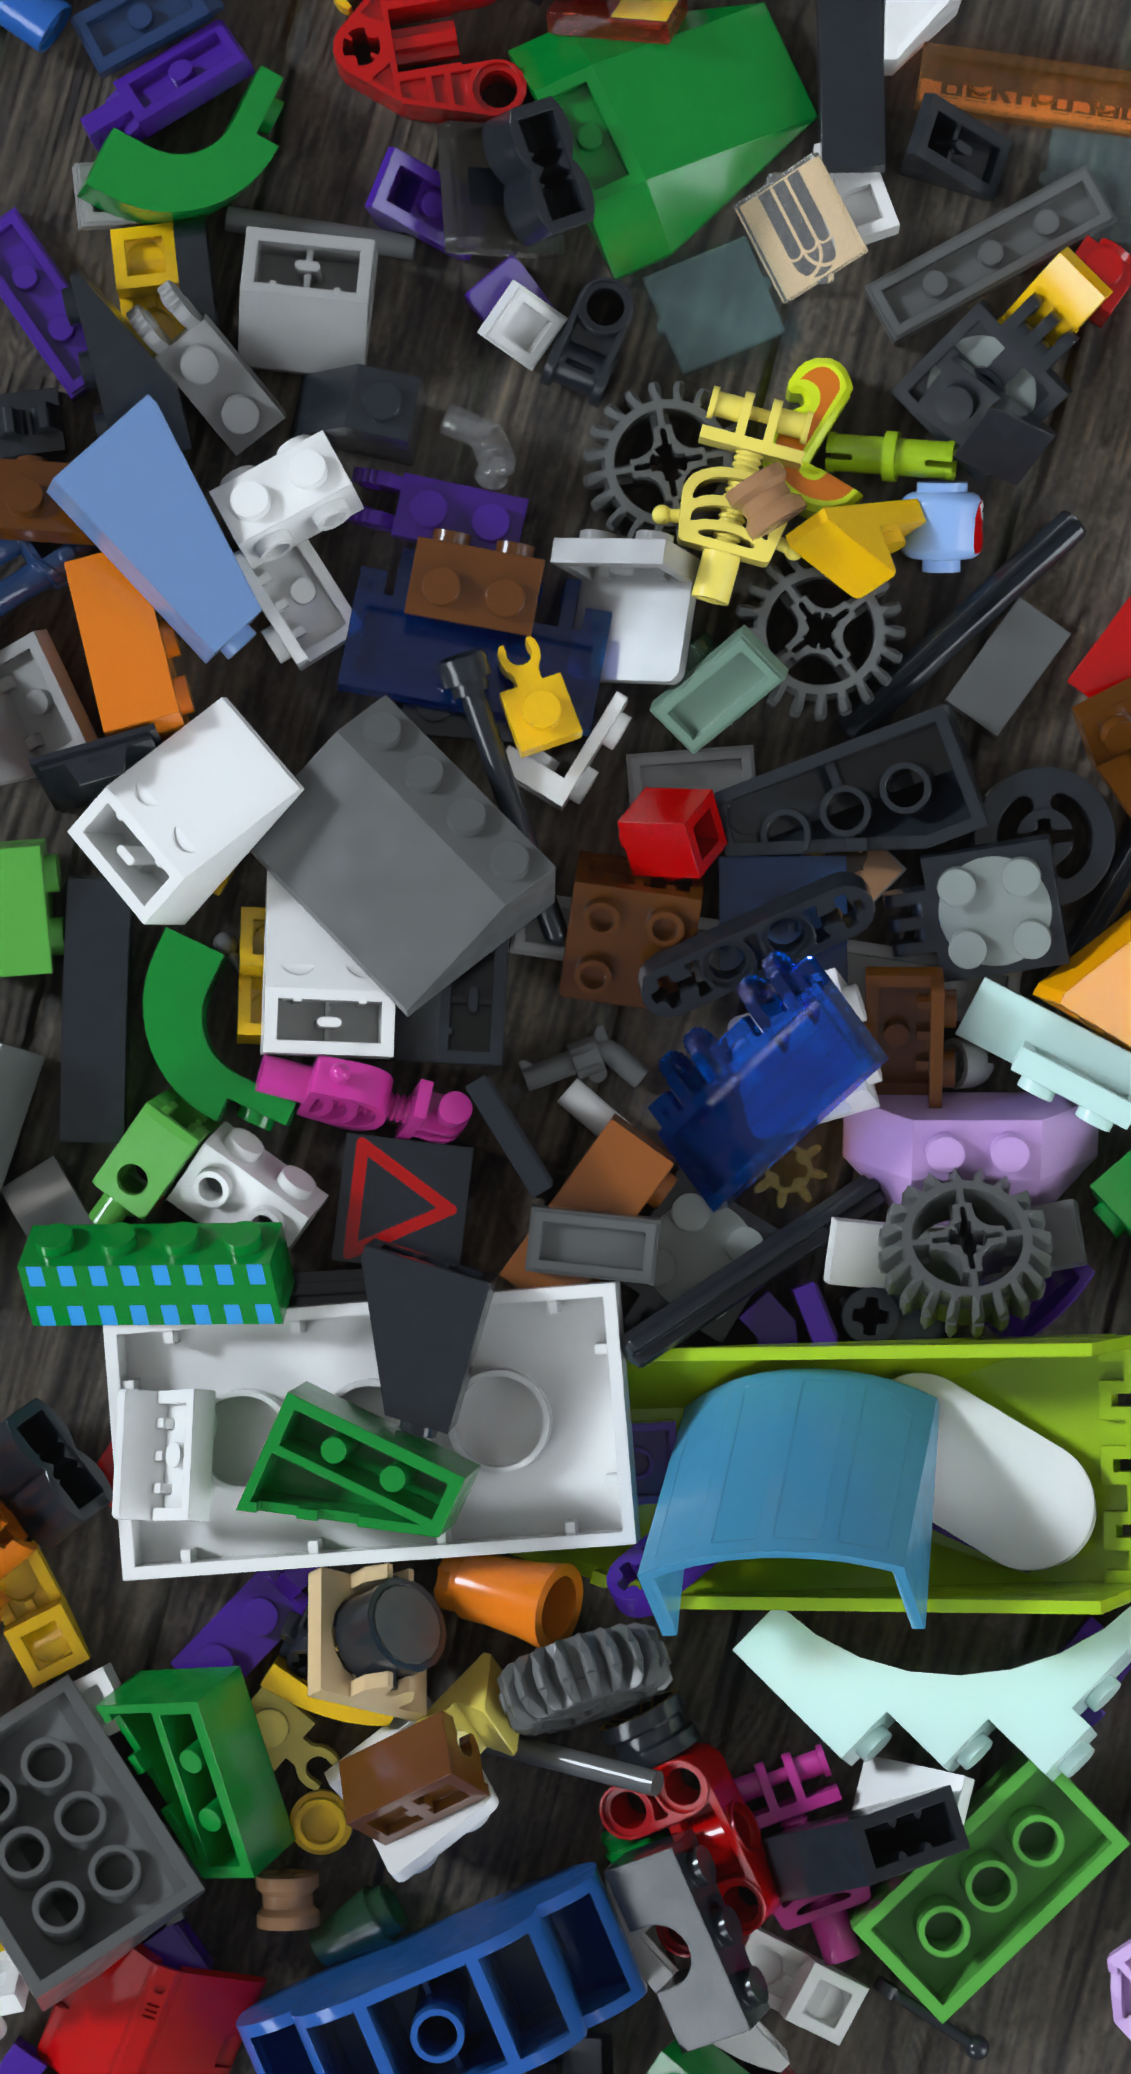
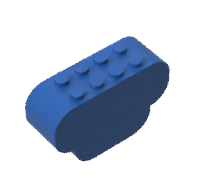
M586 1862L537 1878L288 1985L243 2011L237 2018L236 2027L256 2074H522L571 2049L587 2035L588 2028L619 2014L635 2004L647 1993L648 1987L595 1862Z

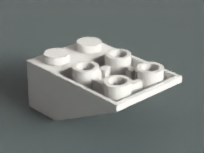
M221 697L107 785L67 832L143 924L185 925L304 791V787L228 698Z
M267 870L260 1055L304 1057L325 1055L334 1058L386 1060L394 1057L395 1003Z

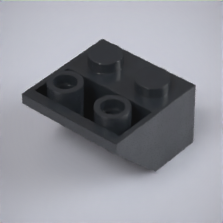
M507 939L409 1017L395 1004L394 1057L389 1060L376 1059V1061L503 1067L510 940Z

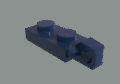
M101 0L73 15L69 20L103 80L212 20V16L224 10L225 7L221 0Z

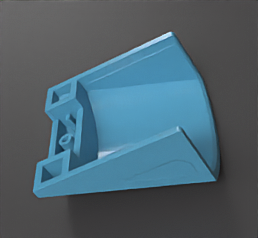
M798 1368L762 1372L729 1381L704 1393L685 1407L637 1574L662 1636L677 1635L685 1568L723 1561L756 1558L829 1560L893 1572L912 1629H925L940 1412L937 1397L912 1386L871 1374L837 1369Z

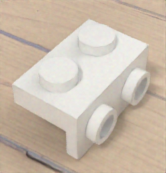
M308 539L294 546L284 556L265 562L254 569L250 567L240 550L233 553L262 611L271 623L261 633L281 664L292 657L299 670L302 671L365 631Z
M121 1389L118 1392L112 1516L115 1519L151 1522L210 1521V1504L215 1492V1484L212 1477L213 1440L218 1427V1419L215 1412L216 1390L180 1389L153 1391Z

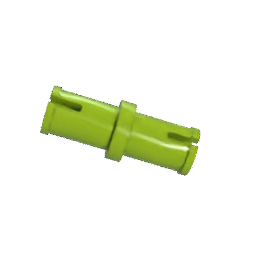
M830 431L825 453H831V457H826L825 467L827 472L832 473L840 471L879 474L882 481L897 482L899 476L944 479L954 482L958 460H953V456L958 450V444L953 440L947 442L902 438L901 432L886 431L884 437L840 434Z

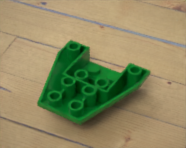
M765 2L674 12L670 14L667 21L620 18L566 24L508 51L511 62L523 72L527 82V96L530 102L551 96L563 109L569 121L573 136L572 159L585 173L594 197V220L588 223V227L612 278L617 280L672 256L818 118Z

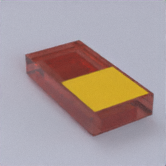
M554 0L546 12L548 33L668 44L688 13L687 0Z

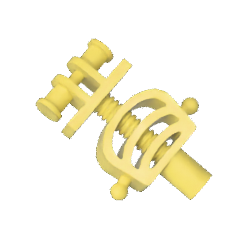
M714 386L706 418L712 420L713 416L737 422L736 431L734 433L702 424L698 443L737 453L733 457L735 460L732 462L733 468L711 467L693 473L683 486L680 509L658 505L652 512V518L658 525L679 523L678 544L703 551L691 596L711 604L728 606L740 562L762 568L767 567L775 550L784 553L786 558L791 561L799 560L801 556L789 547L787 539L782 537L787 523L767 534V540L761 537L752 541L745 530L746 528L743 526L746 523V517L740 509L730 506L725 495L737 484L759 471V466L762 465L760 460L770 463L780 461L785 467L800 470L805 451L775 444L773 439L775 433L800 439L799 443L805 445L814 412L808 411L807 414L782 408L784 401L775 398L770 411L753 406L756 393L746 391L745 397L722 392L720 391L721 387ZM749 420L767 424L763 440L745 436ZM712 483H727L728 485L725 488L727 493L723 495L693 497L698 489ZM705 511L721 512L718 514L720 518L718 520H691V517L696 513ZM702 535H713L714 538H710V537H706V536H702ZM742 543V544L748 546L749 548L743 547V546H740V545H737V544Z

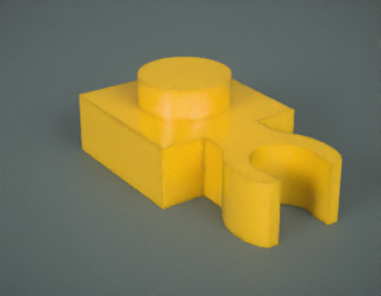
M531 636L526 637L525 640L526 649L531 657L526 664L515 665L511 663L507 658L504 645L499 646L497 653V664L501 673L515 687L500 692L499 701L520 758L577 740L582 737L583 732L561 672L542 678L539 671L541 660L540 648L536 640Z

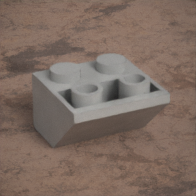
M247 226L240 282L238 353L251 369L306 375L353 364L366 365L378 263L375 240Z

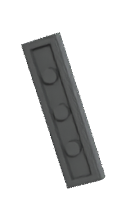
M1086 164L864 286L863 292L894 346L1056 257L1066 247L1072 248L1080 244L1087 235L1092 237L1116 223L1117 217Z

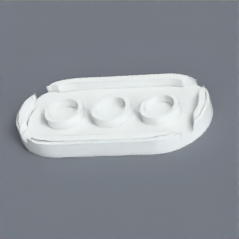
M912 1373L892 1379L937 1397L940 1405L933 1523L998 1563L1018 1571H1039L1053 1566L1056 1567L1071 1560L1082 1550L1095 1526L1097 1517L1096 1500L1089 1476L1085 1468L1075 1457L943 1377L926 1373Z

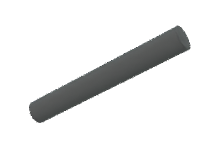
M228 206L225 220V231L246 234L247 226L372 239L375 240L377 252L380 256L411 261L414 258L416 237L410 234Z
M519 1735L518 1750L514 1756L488 1747L485 1749L487 1754L654 1797L660 1794L664 1784L662 1771Z

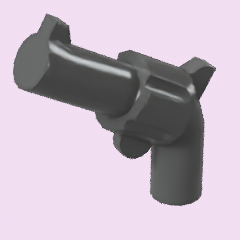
M603 1023L596 1025L592 1035L566 1044L568 1051L534 1064L524 1058L518 1060L529 1092L578 1074L579 1080L589 1076L591 1081L600 1083L607 1076L605 1065L634 1088L643 1080L650 1069L621 1044L608 1039Z

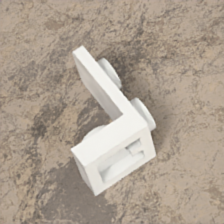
M618 691L615 693L564 778L555 773L560 763L542 751L520 758L518 750L509 745L506 753L517 785L561 812L569 799L580 805L599 774L590 765L601 746L604 745L613 750L632 717L623 713L628 703V697Z

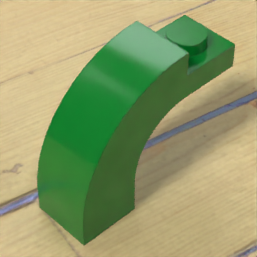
M261 65L250 79L222 137L213 145L198 152L189 154L162 152L113 128L105 139L77 197L114 216L145 224H161L202 218L225 207L252 184L271 161L279 147L256 133L259 131L267 136L274 126L285 103L275 97L284 78Z
M166 927L151 959L143 994V1018L146 1036L154 1059L164 1077L188 1104L216 1122H222L231 1101L241 1104L236 1116L271 1132L276 1121L285 1126H290L296 1114L298 1102L256 1092V1082L231 1069L217 1054L211 1042L207 1026L208 1006L212 993L226 966L228 956Z

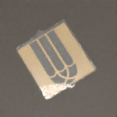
M818 152L811 153L782 173L774 172L768 174L766 184L733 205L783 304L794 300L819 283L822 285L832 283L834 281V273L869 252Z

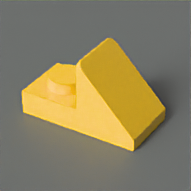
M918 498L825 507L785 535L793 551L850 596L858 599L865 597L894 577L896 569L890 554L903 548L906 545L904 537L924 524L926 519Z

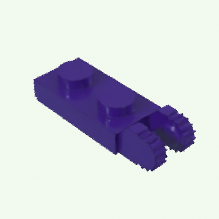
M354 467L351 480L353 483L364 489L381 490L400 495L395 515L363 505V510L353 514L345 522L389 532L392 538L417 543L418 536L432 539L434 528L472 535L470 546L489 550L496 549L497 540L521 542L529 499L410 473H404V477L391 472L375 470L373 468Z

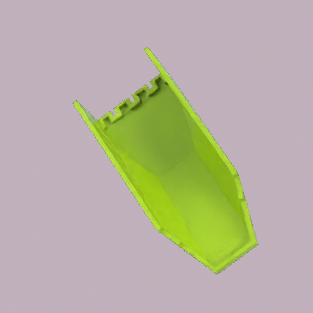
M1068 1334L978 1337L977 1339L973 1337L673 1347L644 1368H638L634 1364H630L626 1359L631 1422L674 1419L676 1421V1435L684 1408L696 1398L729 1381L762 1372L798 1368H820L861 1372L891 1380L912 1373H926L943 1377L1075 1457L1085 1468L1094 1489L1097 1517L1089 1540L1076 1556L1056 1567L1031 1571L1030 1573L1006 1567L982 1552L932 1530L927 1612L1101 1615L1131 1602V1535H1123L1122 1526L1131 1525V1470L1120 1469V1459H1131V1405H1118V1394H1131V1335ZM657 1504L638 1505L641 1539L650 1531ZM635 1544L509 1554L536 1562L573 1564L577 1567L581 1576L590 1578L591 1584L605 1589L608 1588L606 1576L610 1566ZM756 1558L718 1562L682 1592L680 1609L906 1612L893 1572L852 1563L804 1558ZM637 1579L628 1585V1587L634 1585L637 1586L640 1590L642 1589V1586Z

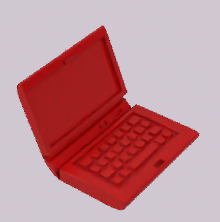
M140 1943L98 1977L53 2006L38 2044L37 2054L59 2074H230L242 2043L241 2036L236 2027L237 2018L243 2011L259 2001L267 1979L254 1975L181 1966L177 1970L162 1965L163 1959Z

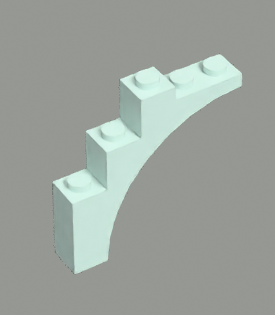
M1131 1606L1107 1627L1059 1654L1010 1670L968 1675L910 1672L860 1658L816 1635L784 1610H770L732 1650L841 1759L851 1766L859 1758L864 1762L874 1758L891 1739L892 1734L887 1729L897 1721L947 1771L953 1773L960 1765L965 1770H968L990 1749L993 1741L988 1735L997 1727L1053 1782L1061 1773L1067 1778L1073 1776L1085 1765L1095 1751L1089 1743L1098 1734L1080 1715L1088 1707L1093 1712L1101 1709L1121 1686L1116 1677L1131 1663Z

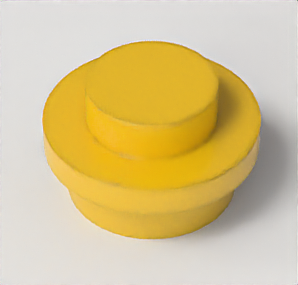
M318 1789L304 1794L294 1804L290 1813L289 1820L296 1839L295 1842L299 1847L311 1854L326 1855L336 1852L346 1844L352 1833L353 1828L346 1825L343 1799L331 1790Z

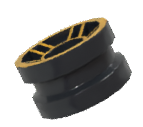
M678 1689L663 1692L661 1695L653 1697L648 1703L640 1704L634 1707L633 1710L622 1712L599 1728L606 1746H614L618 1754L616 1760L647 1768H653L669 1760L701 1738L694 1720H686L681 1711L685 1703Z

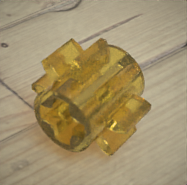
M797 1131L788 1133L786 1145L777 1146L772 1137L762 1138L763 1144L769 1152L765 1155L764 1159L750 1158L747 1160V1164L750 1166L762 1168L764 1178L755 1184L753 1191L755 1193L763 1192L768 1187L777 1190L776 1205L779 1208H783L786 1204L788 1193L796 1191L804 1201L808 1203L812 1201L811 1193L805 1186L811 1178H827L826 1172L813 1169L810 1159L819 1153L822 1148L820 1144L812 1145L803 1150L796 1146L798 1141ZM785 1150L795 1152L794 1162L804 1165L802 1178H791L788 1187L780 1186L779 1175L770 1172L771 1160L782 1159L785 1155Z

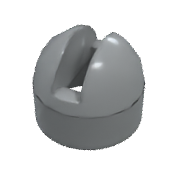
M962 1037L950 1038L944 1042L943 1049H955V1087L952 1089L973 1088L982 1085L990 1077L994 1070V1064L988 1063L987 1055L991 1052Z

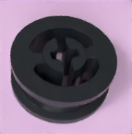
M1054 767L1026 769L1001 780L983 796L982 799L989 826L969 833V846L997 842V831L1001 817L1007 807L1017 799L1025 801L1027 812L1014 823L1010 836L1025 835L1036 831L1038 821L1043 822V828L1046 832L1072 829L1070 821L1062 813L1053 810L1050 801L1053 796H1056L1069 803L1078 813L1083 823L1085 849L1081 861L1072 873L1064 879L1057 875L1061 904L1064 906L1087 895L1099 884L1106 874L1115 850L1116 840L1113 817L1099 791L1079 775ZM1061 842L1052 845L1055 869L1057 864L1069 855L1073 842Z

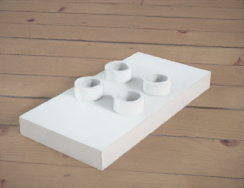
M620 1281L494 1290L457 1424L448 1434L438 1431L436 1438H425L481 1465L456 1523L439 1538L357 1527V1524L324 1519L311 1521L297 1519L294 1515L265 1511L252 1513L236 1510L287 1392L308 1381L399 1426V1419L386 1416L384 1413L367 1300L290 1306L287 1308L283 1324L103 1325L113 1461H115L118 1392L121 1389L153 1391L180 1389L216 1390L215 1412L217 1414L218 1427L213 1440L212 1477L214 1479L215 1492L210 1504V1521L151 1522L118 1519L123 1581L637 1544L641 1540L627 1361L620 1343V1338L624 1334Z

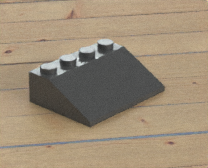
M384 695L336 731L295 776L304 787V791L250 850L251 854L407 1017L555 903L556 866L387 695Z
M69 1675L64 1676L0 1717V1943L44 2012L98 1977L206 1892Z

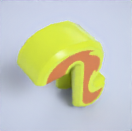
M814 358L806 361L798 367L788 382L786 400L801 405V407L793 411L807 414L808 411L814 412L806 444H800V439L775 433L773 439L775 444L805 451L800 470L783 467L787 472L785 483L792 493L801 494L807 504V508L798 514L806 519H809L825 507L860 504L864 496L826 471L810 464L849 401L850 394L853 391L852 381L846 368L840 362L831 358ZM760 460L762 465L759 466V469L761 470L773 463Z

